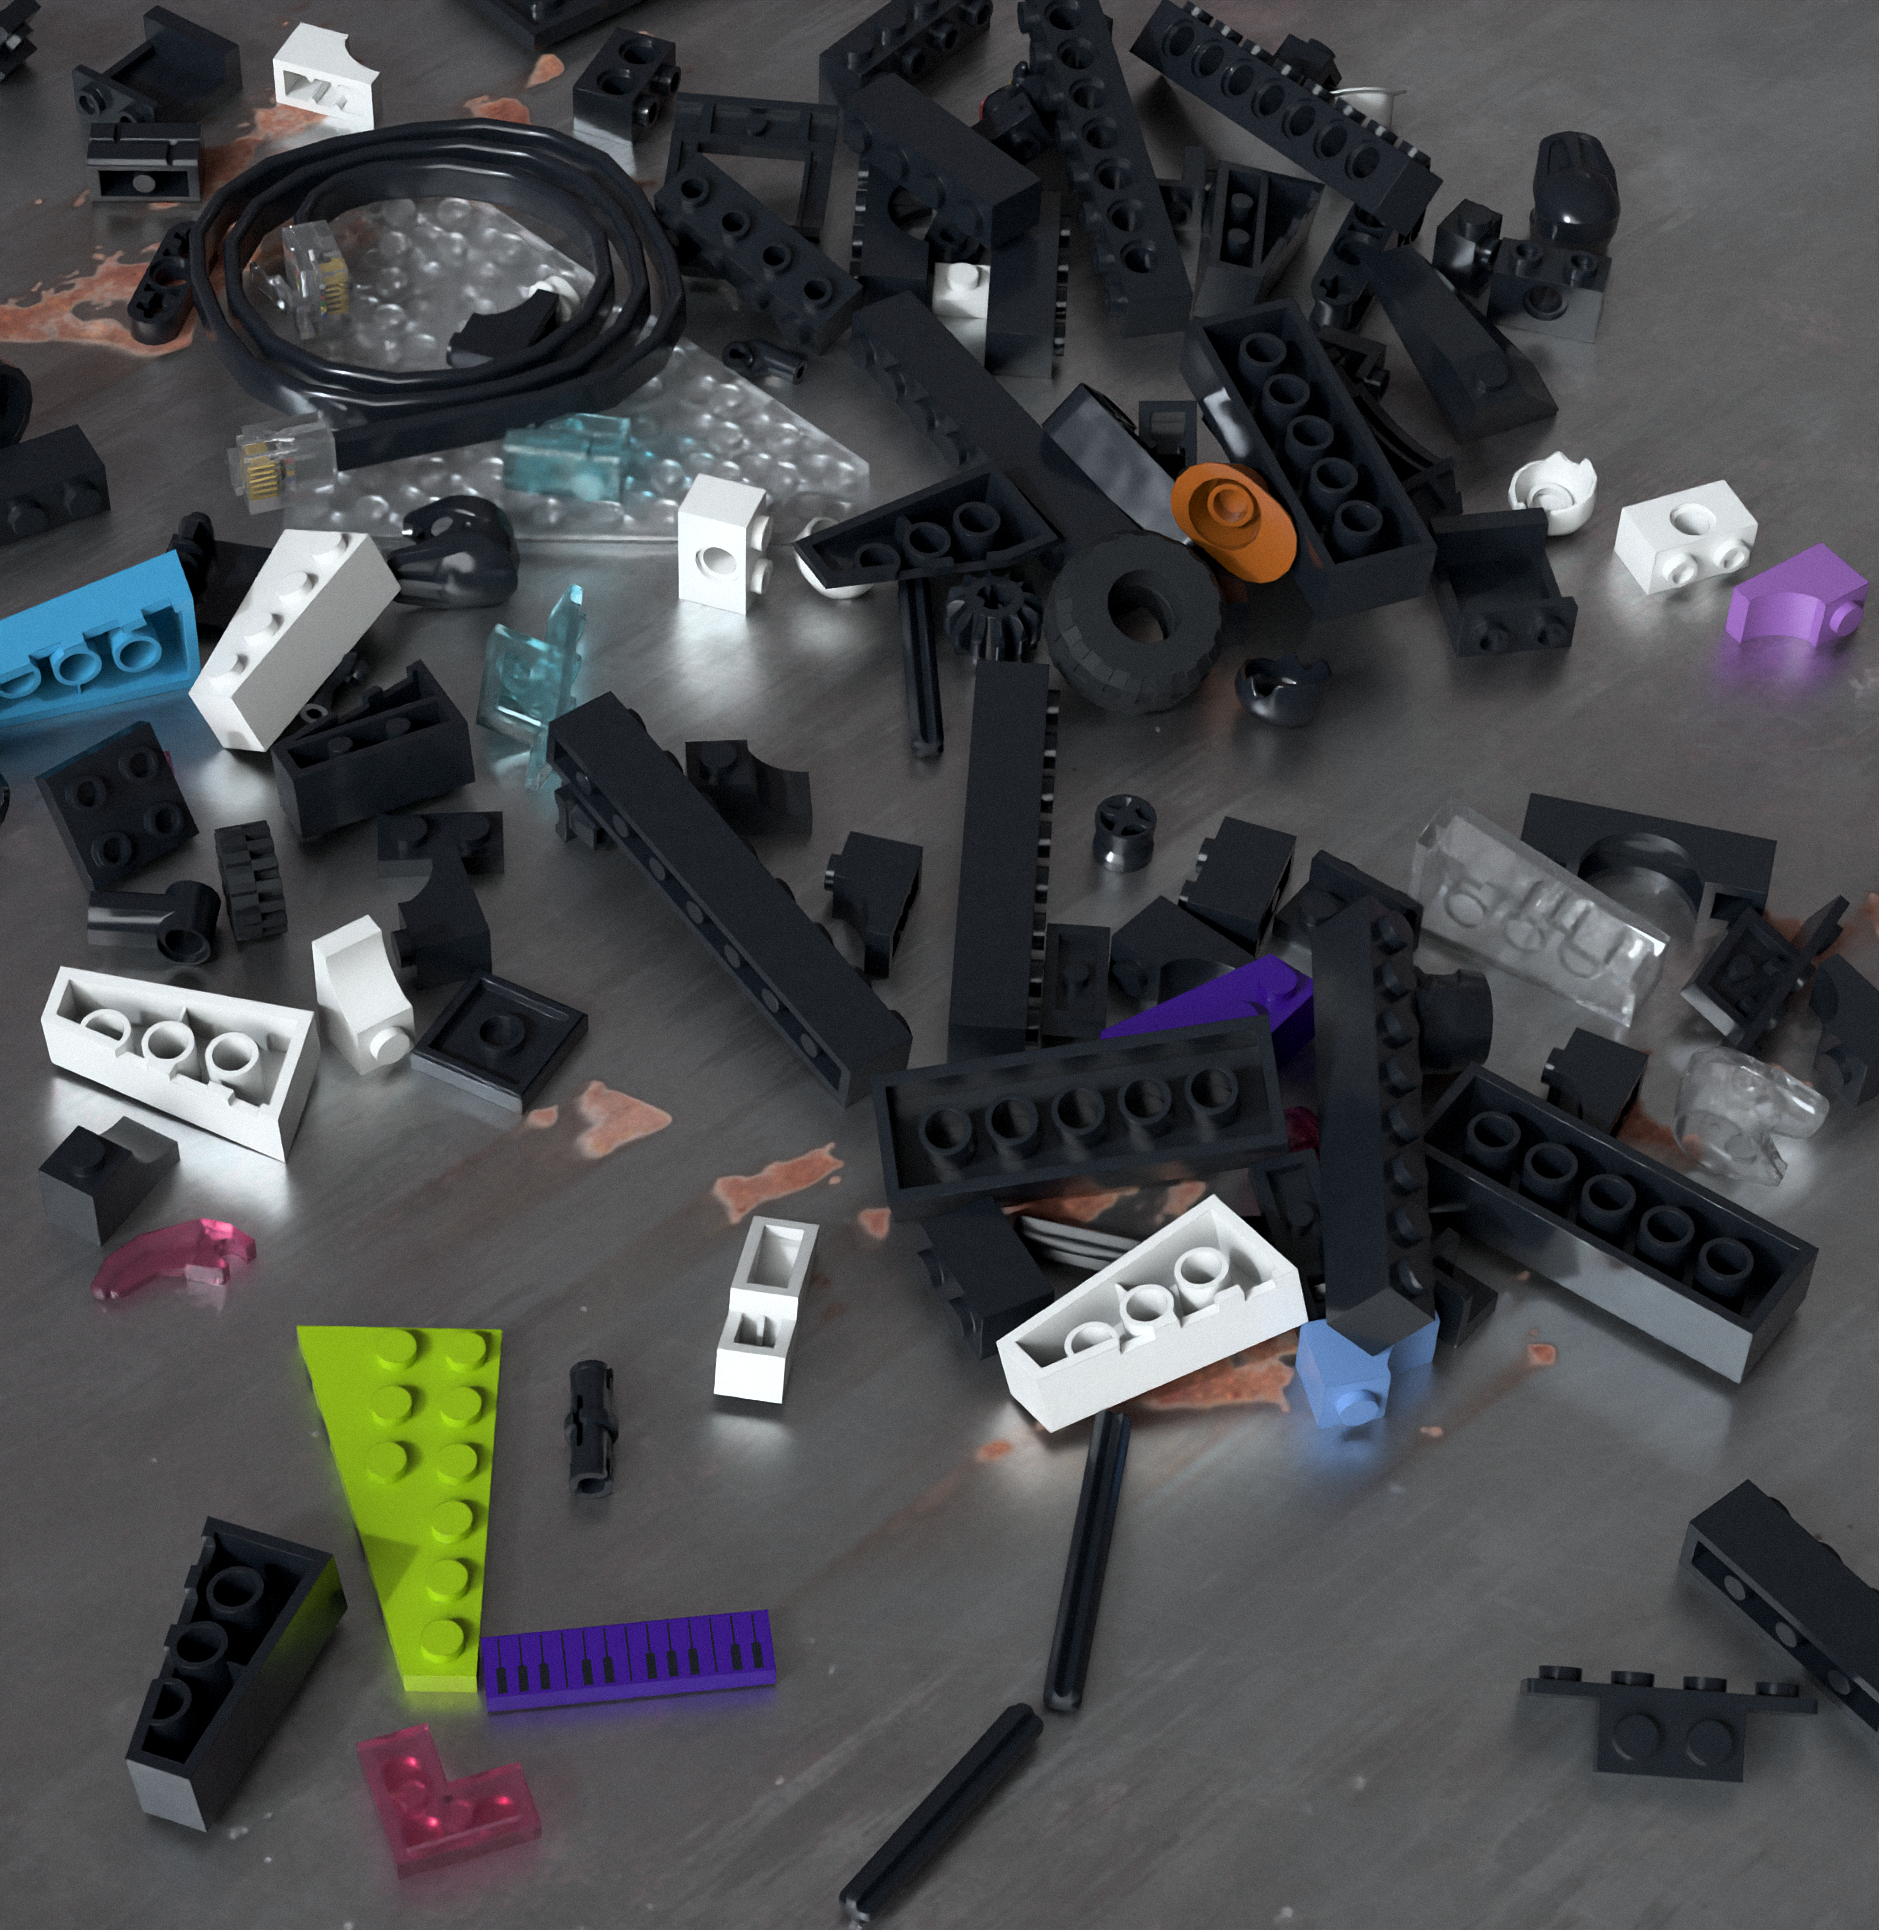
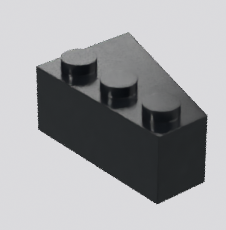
M421 659L406 667L407 678L385 691L375 685L361 693L363 704L338 718V715L331 711L270 747L280 806L302 839L317 834L330 833L338 827L374 815H383L393 811L395 808L431 796L443 795L452 789L476 782L468 722Z

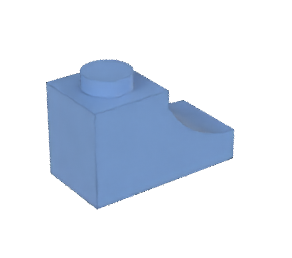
M1436 1309L1435 1321L1373 1357L1328 1326L1326 1319L1310 1321L1301 1325L1295 1365L1319 1429L1343 1424L1346 1426H1357L1371 1419L1384 1417L1391 1383L1406 1371L1433 1362L1440 1324Z

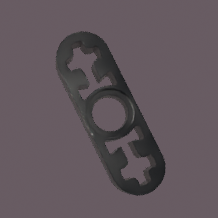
M196 221L182 222L168 230L128 304L130 333L139 343L154 346L171 342L179 335L194 307L189 233ZM217 249L208 261L209 276L218 260ZM183 253H188V259L183 257ZM171 279L186 281V283L179 286L168 287L160 285L161 282ZM158 307L163 309V313H158Z

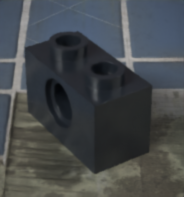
M1503 237L1493 270L1486 318L1495 325L1594 344L1604 308L1612 258L1594 255L1582 250L1574 251L1538 244L1531 240Z

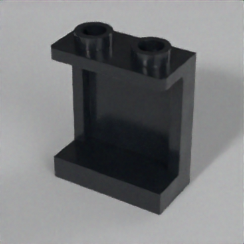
M158 5L143 15L146 42L102 74L82 64L72 70L77 112L99 123H197L243 88L238 44Z
M1543 507L1429 518L1428 531L1438 547L1430 583L1456 658L1571 647L1578 605L1573 596L1562 597L1544 548L1549 522Z

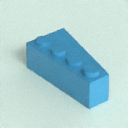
M176 549L0 620V729L193 687L201 673L193 596Z

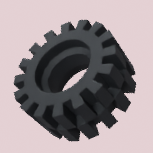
M261 820L215 829V848L219 861L218 868L222 880L223 895H225L227 913L230 917V925L236 942L288 932V918L285 910L286 902L282 891L283 884L279 874L277 855H275L273 838L271 837L267 821Z

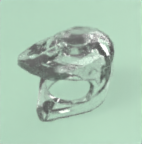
M1723 1046L1701 1048L1692 1054L1688 1067L1679 1081L1672 1132L1677 1145L1684 1154L1701 1167L1717 1175L1769 1187L1779 1186L1787 1171L1788 1164L1781 1158L1769 1133L1794 1139H1807L1822 1127L1829 1111V1102L1824 1096L1788 1073L1762 1063L1736 1049ZM1744 1135L1754 1148L1756 1155L1748 1158L1732 1155L1727 1147L1728 1140L1734 1136Z

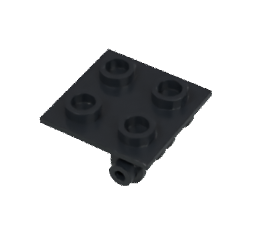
M193 512L181 519L178 525V534H173L165 552L176 549L193 596L196 627L225 631L273 550L271 548L215 540L212 521L208 515L202 512Z

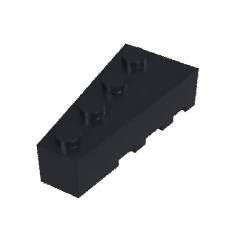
M210 1516L207 1517L201 1535L204 1546L197 1565H191L183 1587L186 1599L177 1624L170 1625L163 1645L166 1657L159 1678L151 1681L125 1756V1761L143 1812L207 1832L348 1609L333 1554Z

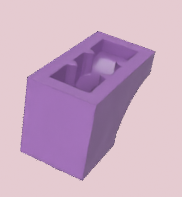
M1820 542L1735 586L1725 630L1739 643L1761 636L1783 635L1806 640L1817 648L1837 636H1846L1857 628L1864 616L1863 607L1870 582Z

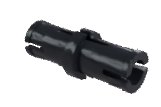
M585 1360L572 1366L569 1371L571 1407L570 1414L564 1420V1439L571 1447L569 1490H575V1495L580 1498L597 1499L605 1497L614 1488L612 1451L613 1444L619 1438V1420L612 1411L613 1369H607V1363L602 1361Z

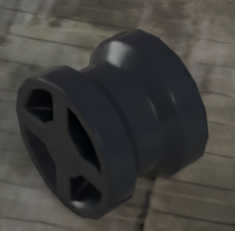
M1122 794L1106 798L1098 805L1094 819L1096 832L1093 838L1092 851L1094 858L1101 866L1114 872L1130 873L1143 869L1151 862L1154 853L1153 836L1157 824L1156 812L1151 804L1138 796Z

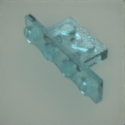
M570 584L548 616L544 642L497 623L488 636L475 724L531 746L526 787L537 792L551 773L558 775L546 762L549 722L575 709L577 703L576 698L570 696L571 685L575 681L581 666L582 657L575 653L576 643L584 630L587 615L580 611L583 588L574 584Z

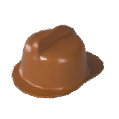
M1203 462L1190 466L1177 478L1171 491V511L1178 527L1229 572L1245 581L1261 584L1277 580L1291 568L1297 555V532L1292 518L1281 504L1272 497L1266 481L1256 470L1243 464Z

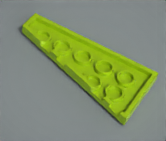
M296 1325L298 1343L310 1373L313 1392L318 1408L321 1409L329 1436L330 1448L353 1523L362 1543L371 1582L374 1583L383 1612L384 1624L404 1690L418 1692H478L503 1356L502 1329Z

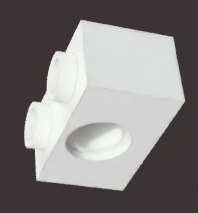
M702 473L698 474L678 510L679 598L746 615L757 593L761 595L766 593L773 572V562L766 559V549L772 536L774 523L773 517L766 515L767 490Z
M1723 479L1622 507L1614 551L1645 593L1650 595L1749 567L1758 522Z

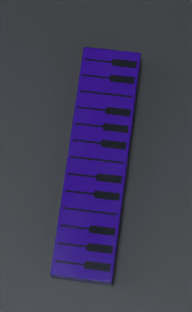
M768 1609L481 1637L487 1712L776 1683V1664Z

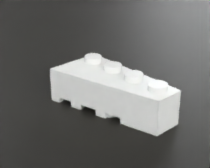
M285 529L188 693L224 748L266 752L339 665L344 655L349 653L402 589L369 534Z
M60 966L41 1017L52 1063L286 1163L321 1058L315 1013L313 1011Z
M1213 1194L1002 1337L996 1344L1011 1395L1052 1433L1309 1321L1298 1269Z

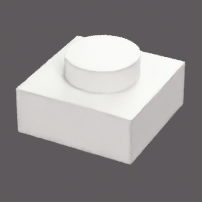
M935 263L932 314L934 316L987 319L990 266L971 265L968 263Z

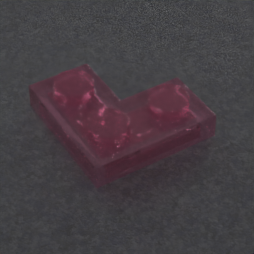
M427 1723L356 1743L357 1759L398 1880L542 1837L541 1820L519 1761L448 1782Z

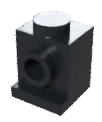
M1465 198L1437 226L1432 265L1457 290L1478 299L1492 282L1493 270L1502 242L1500 232L1503 215Z

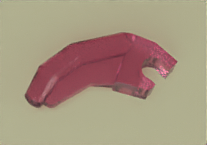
M198 1218L143 1233L104 1259L90 1284L89 1290L100 1301H105L109 1297L122 1299L161 1276L186 1275L188 1281L224 1286L231 1280L229 1263L223 1260L222 1257L235 1255L249 1264L257 1257L255 1240L232 1224L207 1218Z

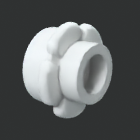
M550 276L545 281H538L529 289V297L538 288L559 294L560 326L570 320L581 309V302L575 290L568 282L558 276Z

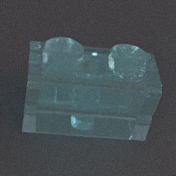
M572 412L545 421L542 427H538L533 423L529 424L526 429L508 428L503 443V480L505 490L522 491L527 494L539 493L574 497L586 501L600 500L620 503L625 480H627L631 465V419Z

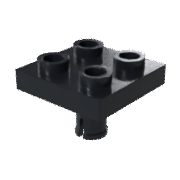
M137 721L34 778L85 890H100L199 834L150 722Z

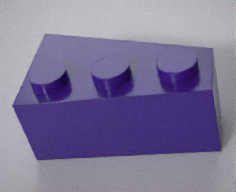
M1270 953L1102 1030L1100 1040L1268 1014L1278 1072L1315 1037L1313 979Z

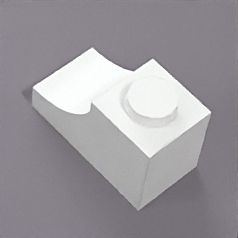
M300 22L273 58L276 101L374 128L383 116L380 72L361 65L351 57L349 35Z
M366 915L312 941L320 1029L356 1072L363 1076L383 1065L392 1064L409 1053L416 1045L413 1006L406 999L394 976L386 954L382 930L372 918Z

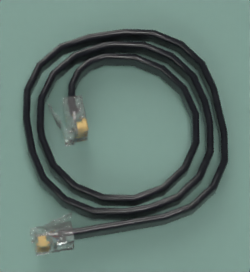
M482 117L412 122L327 138L266 157L216 190L189 233L194 305L214 354L247 395L291 416L241 426L242 435L236 436L237 447L227 449L232 487L236 496H243L250 515L340 497L338 472L546 431L614 408L666 368L687 324L686 296L678 254L645 192L608 153L548 127ZM447 196L510 206L562 230L593 263L595 282L579 313L532 347L472 367L397 373L331 362L277 336L248 301L243 288L242 272L264 236L294 217L293 226L282 228L287 283L280 275L269 276L254 261L250 262L251 281L274 302V307L277 311L289 318L300 340L322 336V332L353 327L350 290L348 288V268L328 223L346 211L377 201ZM236 223L223 243L228 314L235 331L227 323L209 280L208 261L230 226ZM609 240L628 273L631 292L614 325L601 333L616 302L615 278ZM644 247L663 283L666 304L650 336L636 345L651 315L650 285Z

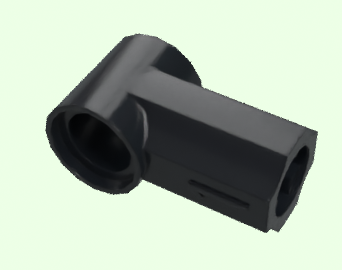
M192 880L178 881L171 884L165 891V894L91 891L87 923L89 945L153 948L165 960L174 964L184 966L197 965L204 962L210 956L221 899L212 887Z

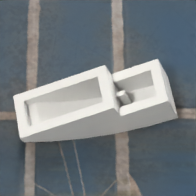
M753 1216L731 1285L729 1313L717 1347L714 1394L782 1404L804 1315L820 1225Z

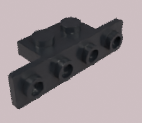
M1839 895L1810 916L1791 943L1749 905L1735 914L1679 993L1726 1036L1700 1073L1708 1083H1711L1728 1070L1734 1075L1740 1074L1758 1056L1762 1047L1756 1040L1760 1034H1767L1783 1019L1789 1010V1006L1783 1002L1786 996L1796 993L1816 971V967L1810 961L1815 955L1819 956L1825 952L1842 933L1843 928L1837 922L1850 905L1842 895Z
M1541 1665L1539 1666L1538 1678H1526L1521 1680L1520 1695L1596 1701L1593 1772L1743 1783L1746 1712L1801 1717L1818 1715V1700L1799 1698V1685L1788 1683L1755 1682V1695L1727 1693V1679L1685 1676L1683 1677V1689L1654 1687L1655 1674L1611 1671V1684L1582 1682V1668Z

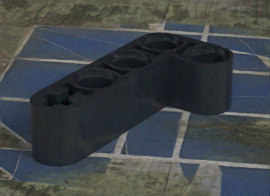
M1081 382L1041 424L1043 429L1141 531L1146 529L1160 532L1162 535L1176 541L1179 540L1192 548V551L1197 556L1210 555L1178 527L1172 514L1171 491L1178 476L1134 432L1137 429L1136 425L1113 401L1101 392Z

